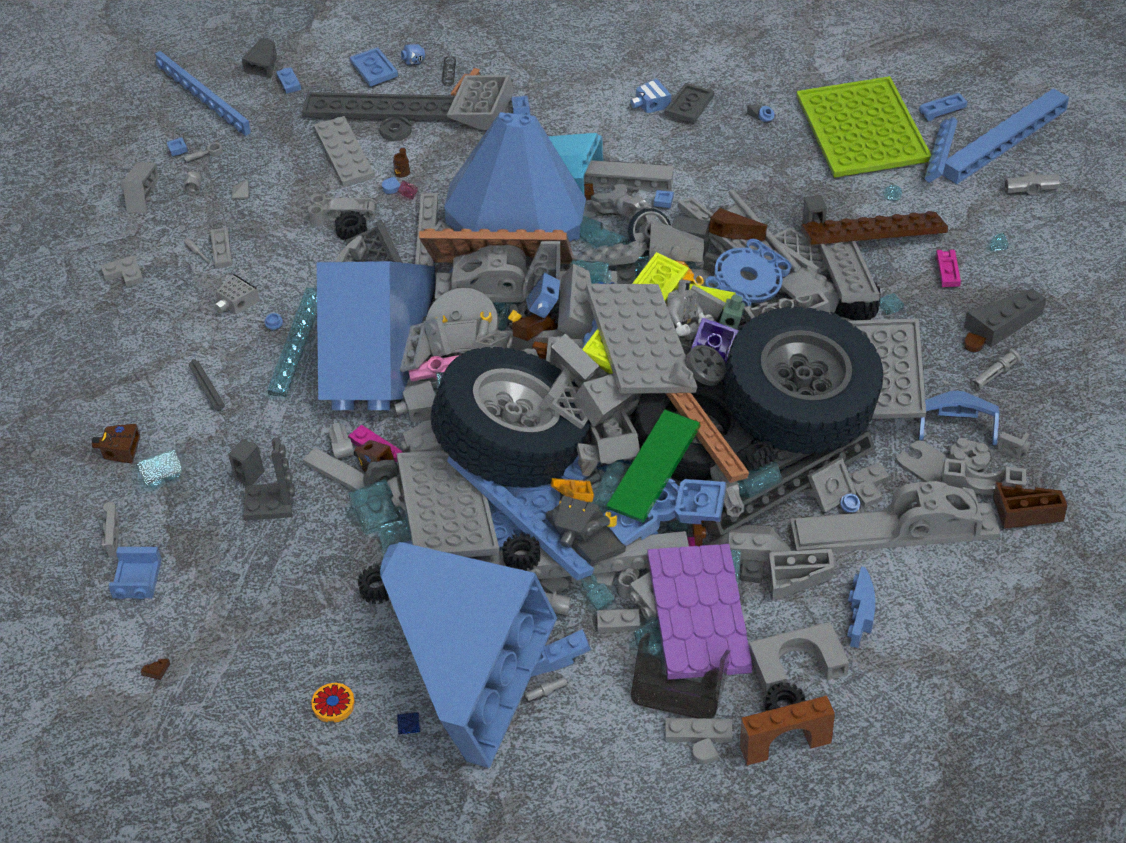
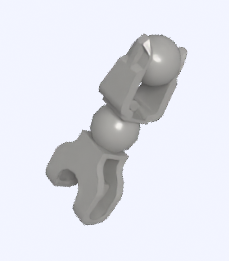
M621 183L612 186L614 191L610 193H597L591 196L595 210L600 213H619L626 218L628 224L637 212L652 208L641 196H629L627 186ZM644 216L638 220L635 227L640 228L641 225L646 223Z

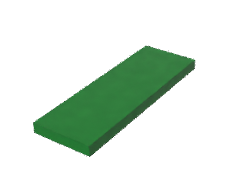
M664 410L606 505L607 509L644 523L701 427L700 422Z

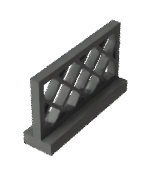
M382 220L375 222L377 227L345 240L348 245L356 237L362 236L365 243L371 244L366 249L365 255L361 260H355V262L380 261L379 258L381 256H386L385 261L403 263ZM377 234L374 240L368 239L369 236ZM376 245L381 246L379 250H374ZM370 254L376 255L374 259H369L368 257Z

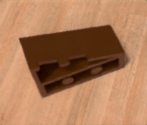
M998 482L995 484L993 500L1004 529L1064 522L1068 506L1062 490L1038 487L1032 490L1024 489L1022 485L1008 487L1002 486V483Z

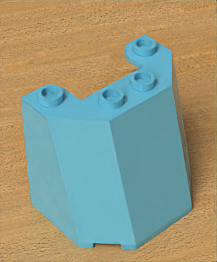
M597 133L548 136L585 196L584 176L591 160L603 161L602 136Z

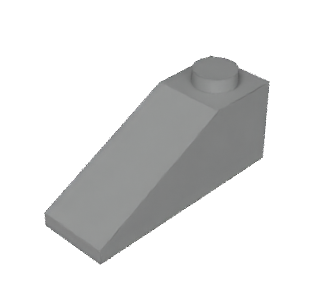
M424 323L410 326L400 367L401 372L417 369L432 353Z

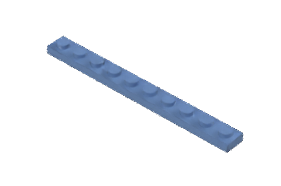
M161 51L155 53V62L159 69L164 70L168 76L170 75L176 82H179L184 89L189 90L193 96L198 97L202 103H205L211 110H214L220 117H223L228 124L233 125L238 132L243 133L245 136L251 133L249 121L164 53Z
M448 456L447 462L524 533L530 534V538L534 536L536 541H539L540 547L573 578L578 581L593 574L594 568L571 547L568 548L561 545V538L504 486L493 483L494 481L485 480L479 475H474Z

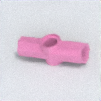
M459 355L447 358L431 357L417 369L408 371L411 381L428 378L441 380L448 365Z

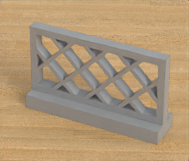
M789 227L773 235L801 268L813 267L820 275L829 272L817 244L811 245L805 236L793 228ZM765 238L766 242L775 251L776 249L773 247V245L767 240V238ZM812 259L822 260V262L812 261Z
M564 366L539 407L543 410L550 407L580 429L584 427L588 420L574 397L583 383ZM595 374L589 381L600 377ZM571 381H576L578 387H573ZM565 392H570L571 397H566ZM556 402H563L565 408H562ZM570 403H575L576 408H571ZM574 414H579L582 421L575 417Z

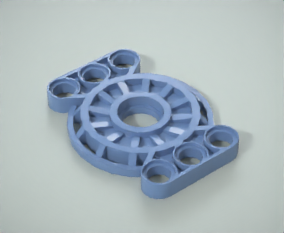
M750 239L747 241L745 248H733L720 255L714 267V276L708 277L705 280L704 286L710 287L708 284L713 283L717 286L715 289L735 292L736 295L742 297V303L745 306H751V303L765 302L775 297L780 291L783 282L782 277L789 274L792 265L787 259L759 240ZM749 246H755L758 250H753ZM764 256H770L772 260H767ZM782 265L785 266L787 269L782 270L778 266ZM740 272H750L756 276V279H744Z

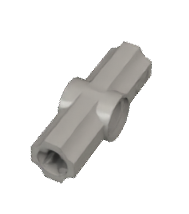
M1029 172L1023 177L1005 179L1004 185L1006 193L1027 192L1029 195H1036L1041 190L1058 189L1060 182L1058 174L1037 176L1036 173Z
M715 464V466L710 468V475L713 481L726 482L727 487L723 504L725 511L732 518L738 517L744 512V504L739 495L737 481L730 483L718 465Z

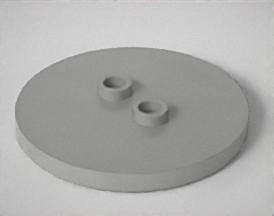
M457 288L444 293L432 304L426 317V321L436 317H441L443 320V315L447 318L448 322L480 319L481 321L480 313L483 311L484 317H488L489 312L492 314V321L489 323L487 335L498 330L499 326L498 313L492 301L482 292L471 288ZM452 352V353H450V354L443 355V356H445V357L457 356V355H459V352Z

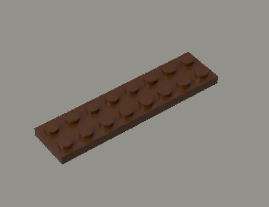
M927 211L921 214H894L887 217L879 215L875 218L860 217L853 220L845 218L841 221L826 220L824 223L811 221L807 224H802L801 231L811 245L948 233V225L937 212Z

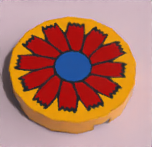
M326 684L314 693L311 700L312 710L315 716L323 722H340L353 712L355 704L354 694L344 684Z

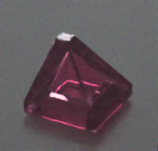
M402 180L398 193L413 200L418 187Z

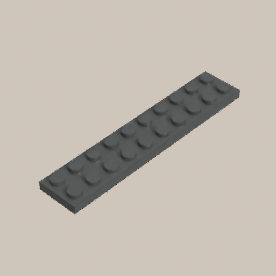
M308 92L302 109V117L337 118L345 116V118L387 119L389 117L400 119V117H404L408 120L456 121L447 117V113L456 95Z

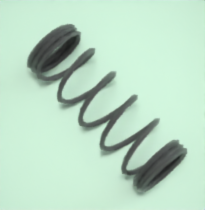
M446 56L444 58L442 83L445 86L454 84L456 59L453 56ZM453 58L455 61H453L454 64H447L445 60ZM450 68L454 71V73H452V75L446 74L448 72L444 71ZM446 77H450L453 80L447 84L443 82L444 78L448 79Z

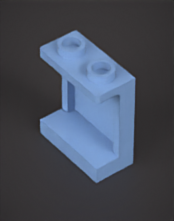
M118 547L116 554L119 562L114 582H110L108 586L112 598H153L162 560L158 547Z

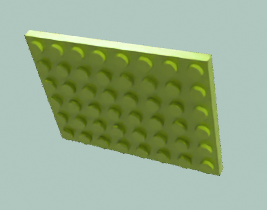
M890 76L797 91L796 97L834 178L929 162L931 153Z

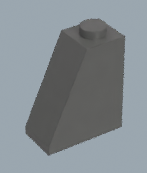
M261 38L242 58L244 72L271 79L277 56L275 42Z

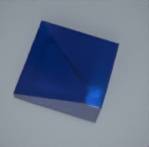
M419 712L397 714L399 735L420 732Z

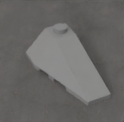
M541 241L523 281V299L527 298L543 273L560 280V241Z

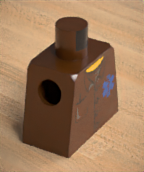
M137 424L107 426L102 437L92 438V448H100L102 456L106 460L133 463L141 437Z
M368 440L365 444L357 446L354 450V456L359 459L364 472L368 470L367 467L371 462L394 460L389 445L373 440Z

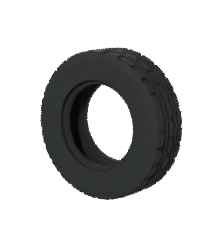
M695 379L697 390L696 393L691 394L704 412L720 423L725 432L723 438L734 453L737 454L740 449L755 443L756 438L751 433L746 432L730 413L724 397L723 380L717 385L709 386ZM642 393L633 422V427L638 436L639 449L645 443L664 410L670 412L678 411L666 393ZM691 442L671 478L678 481L685 479L707 481L712 479L710 468L715 466L716 463L702 444Z

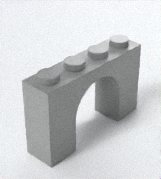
M566 334L562 337L558 336L552 341L549 360L551 365H555L561 371L565 366L582 383L589 381L598 372L599 365Z
M831 622L819 623L812 627L799 628L792 632L780 633L772 637L749 642L751 662L765 696L769 689L772 690L773 685L779 687V683L783 682V686H786L787 677L780 659L791 651H805L815 656L827 680L848 675L849 661Z

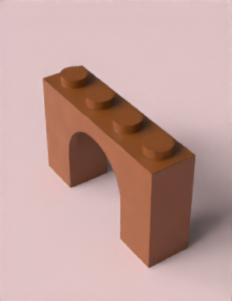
M823 696L742 717L740 749L747 766L767 761L771 742L782 733L790 730L803 729L810 749L831 744L835 712L828 697Z

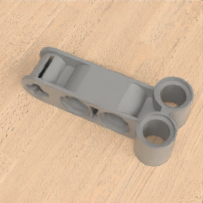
M314 193L310 197L311 206L308 208L310 223L315 227L324 225L326 221H335L337 216L340 217L341 213L345 215L347 211L348 213H351V211L362 213L366 221H372L376 215L374 210L377 207V203L371 198H325L323 193Z

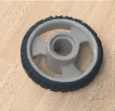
M648 208L640 210L631 218L628 226L630 242L639 241V243H642L643 240L650 241L648 228H651L652 219L658 217L663 224L671 226L669 219H667L663 212L657 209ZM644 216L646 223L640 226L639 233H635L636 223ZM648 248V249L644 252V254H649V249H650V248Z

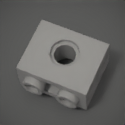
M649 572L630 583L628 595L632 603L640 607L643 616L655 624L658 622Z

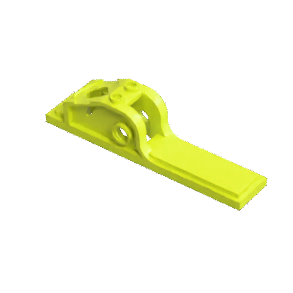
M656 252L632 284H658L666 303L669 293L677 288L679 280L685 277L689 268ZM597 329L582 350L601 369L609 374H613L599 330Z

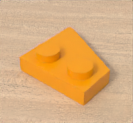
M552 478L551 487L563 495L585 502H593L594 493L590 481Z

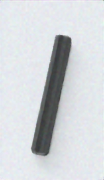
M193 359L189 363L191 371L213 408L221 411L225 407L224 402L199 361Z

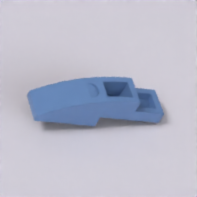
M862 566L860 573L854 576L853 586H855V591H850L848 602L852 603V620L855 623L849 626L847 637L851 638L850 646L859 648L863 632L872 633L875 614L873 583L867 569Z
M582 629L546 645L531 676L564 668L574 663L573 658L590 651L591 647L584 630Z

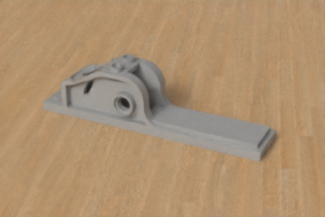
M489 245L468 255L463 254L453 259V273H437L435 301L450 290L471 288L485 294L492 303L525 302L526 299H523V281L529 270L525 253L520 248L511 245ZM560 271V292L562 276L566 273V271ZM589 271L592 284L600 281L605 284L611 282L617 284V271ZM511 283L512 286L506 287L503 284Z
M938 481L916 482L900 487L894 493L892 503L881 511L790 519L795 551L832 549V552L1000 538V530L991 502L978 503L974 489L958 488ZM947 496H951L954 501H951ZM912 502H918L914 505H909Z

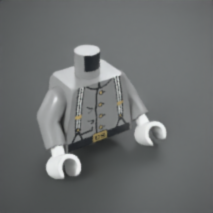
M679 280L678 289L669 293L666 305L679 336L690 334L691 331L687 324L697 320V317H699L698 323H701L702 317H712L709 314L703 315V310L698 304L697 291L689 290L690 281Z

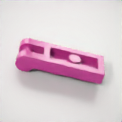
M950 249L949 251L936 250V260L942 287H960L961 279L955 249Z

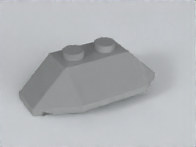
M740 525L722 536L717 535L708 544H729L733 564H743L745 559L765 562V566H768L769 552L790 551L789 546L771 526Z

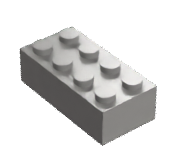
M624 408L613 413L595 428L590 422L588 437L592 445L596 446L600 463L612 464L616 460H632L637 456L640 451L637 432Z

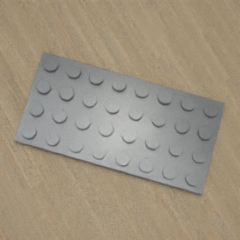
M586 284L585 291L620 394L696 393L697 385L694 377L690 387L671 383L668 380L679 361L686 366V356L658 284Z
M444 450L397 453V463L412 545L463 557L499 555V546L488 500L447 462L449 454Z

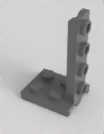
M280 437L272 439L273 450L271 452L278 483L245 486L243 515L245 521L292 517V496H295V487L292 483V474L287 471L289 470L288 458H284L286 457L285 445H281Z

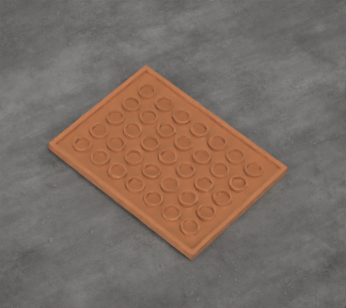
M426 228L424 231H419V239L435 263H453L455 257L463 254L468 255L489 245L515 246L520 248L526 256L534 259L541 241H560V264H570L574 260L567 233H564L563 230H553V232L534 230V232H527V230L518 229L516 232H508L506 229H499L497 232H490L488 229H480L479 232H472L471 229H461V231L443 229L442 231H435V229Z

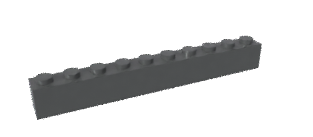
M864 431L856 440L840 449L837 448V450L825 451L819 454L813 453L739 494L744 504V512L738 517L732 518L730 515H727L723 506L720 522L704 521L708 534L722 536L811 486L807 475L833 460L843 458L846 466L873 451L875 446L870 432Z

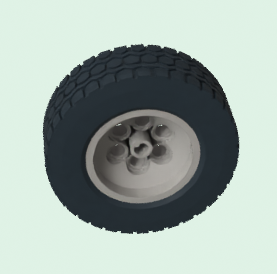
M502 347L476 348L456 357L448 365L442 376L432 404L430 417L432 430L438 443L449 454L448 456L457 461L461 467L468 469L469 472L476 476H481L485 480L494 481L493 483L506 484V486L511 487L519 486L521 488H529V486L538 487L541 484L544 486L550 484L552 478L560 479L561 476H564L566 468L578 456L577 445L578 443H584L589 431L590 421L588 419L584 427L580 429L550 407L546 410L539 407L560 374L561 369L531 353L527 354V352L521 350L516 351L512 348ZM571 381L573 387H578L574 381ZM565 392L566 397H571L570 392ZM556 402L562 408H565L563 402ZM570 403L571 408H576L575 403ZM574 414L575 417L582 421L579 414Z

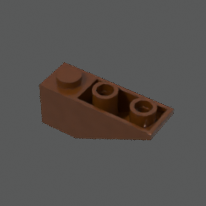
M719 208L710 217L708 232L723 238L765 241L768 225Z

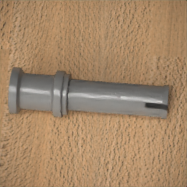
M1014 349L1007 350L1006 354L998 357L991 367L971 380L972 387L980 390L1000 373H1006L1010 370L1011 366L1020 363L1021 358L1018 352Z

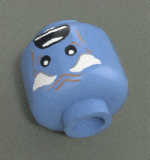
M419 44L405 45L401 51V59L407 65L421 64L422 60L425 59L424 48H421Z

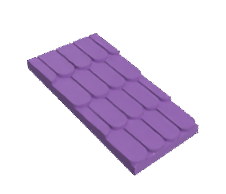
M730 545L648 549V564L667 680L752 673V659Z

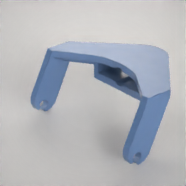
M949 391L925 400L926 411L938 409V415L978 418L979 411L993 416L992 445H997L999 426L998 406L964 391ZM925 417L920 418L919 440L924 438Z

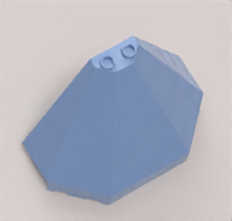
M500 112L451 181L444 205L445 221L454 231H461V229H471L472 232H479L480 229H488L490 232H497L499 229H506L508 232H516L518 229L527 230V232H534V230H545V232L563 230L564 233H567L570 242L580 239V224L582 223L586 198L536 116Z

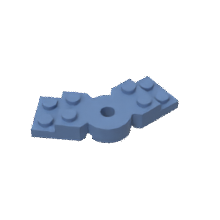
M669 479L644 523L608 510L606 512H610L611 517L617 515V525L607 528L622 544L627 546L639 537L643 540L657 531L661 521H669L675 517L680 523L701 524L702 520L720 522L727 487L726 482L685 479L678 486L674 480Z

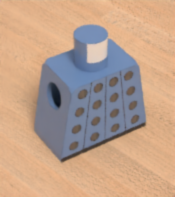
M543 273L526 298L528 310L545 318L558 300L560 280Z

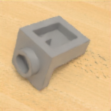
M1003 432L999 439L997 451L1020 459L1023 452L1027 453L1030 448L1031 442L1028 441L1030 434L1025 433L1023 438L1019 439Z
M578 443V465L581 468L582 475L590 476L600 461L596 446Z

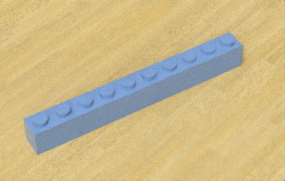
M1054 88L1043 94V96L1034 100L1028 106L1023 107L1019 112L1002 121L998 126L990 129L989 132L947 158L942 176L955 184L960 183L1065 112L1069 97Z

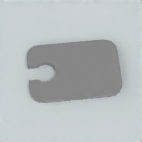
M921 440L913 442L909 447L911 450L919 452L921 458L912 459L904 451L898 455L897 463L924 482H941L945 458L949 459V457Z

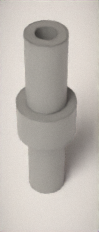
M565 677L550 683L547 681L540 684L539 688L525 693L527 701H530L542 695L544 697L548 696L554 690L567 685Z

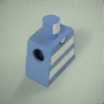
M656 78L637 87L636 98L631 99L630 102L633 108L641 106L646 113L666 109L671 102V94Z

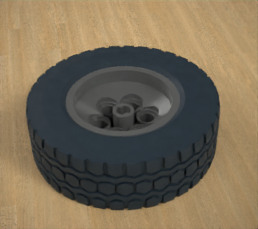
M784 307L780 310L777 308L770 310L768 313L766 311L759 314L758 317L755 316L736 334L726 363L725 378L723 379L724 397L728 409L737 423L742 425V428L746 432L751 433L757 440L770 441L776 449L788 450V452L812 454L814 452L819 454L825 451L830 452L856 440L869 425L883 385V366L879 353H877L873 343H870V339L847 320H842L841 317L834 314L831 315L823 310L817 311L814 308Z

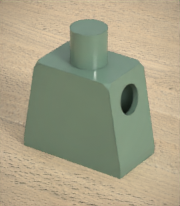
M733 295L731 299H727L720 324L738 329L745 306L742 303V297Z

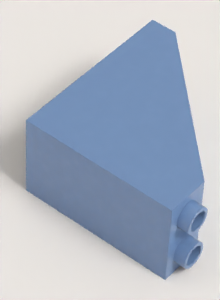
M391 261L317 262L318 400H331L332 410H354V400H367V410H390V400L403 399L402 392L405 390L407 380L409 379L408 371H400L410 326L422 323L423 318L427 316L435 289V266Z
M399 542L393 555L387 556L382 562L380 569L381 579L439 720L466 762L490 768L554 627L557 616L536 574L533 572Z

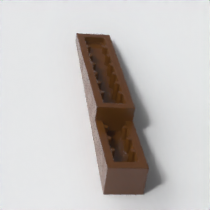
M533 314L512 323L513 336L529 341L544 330L558 329V323H554L556 320L551 319L549 314L545 318Z

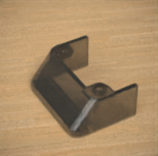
M646 633L639 640L631 689L632 701L643 707L697 719H712L717 713L731 651H725L721 657L719 669H711L706 672L703 683L686 679L667 680V675L661 674V660L654 655L647 654L650 633Z

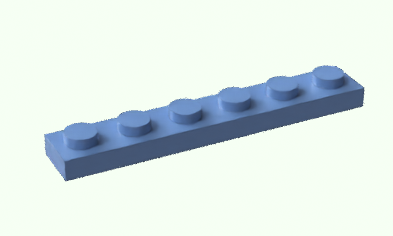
M954 117L949 120L946 119L940 124L934 149L932 150L926 170L925 180L928 183L943 174L958 122Z

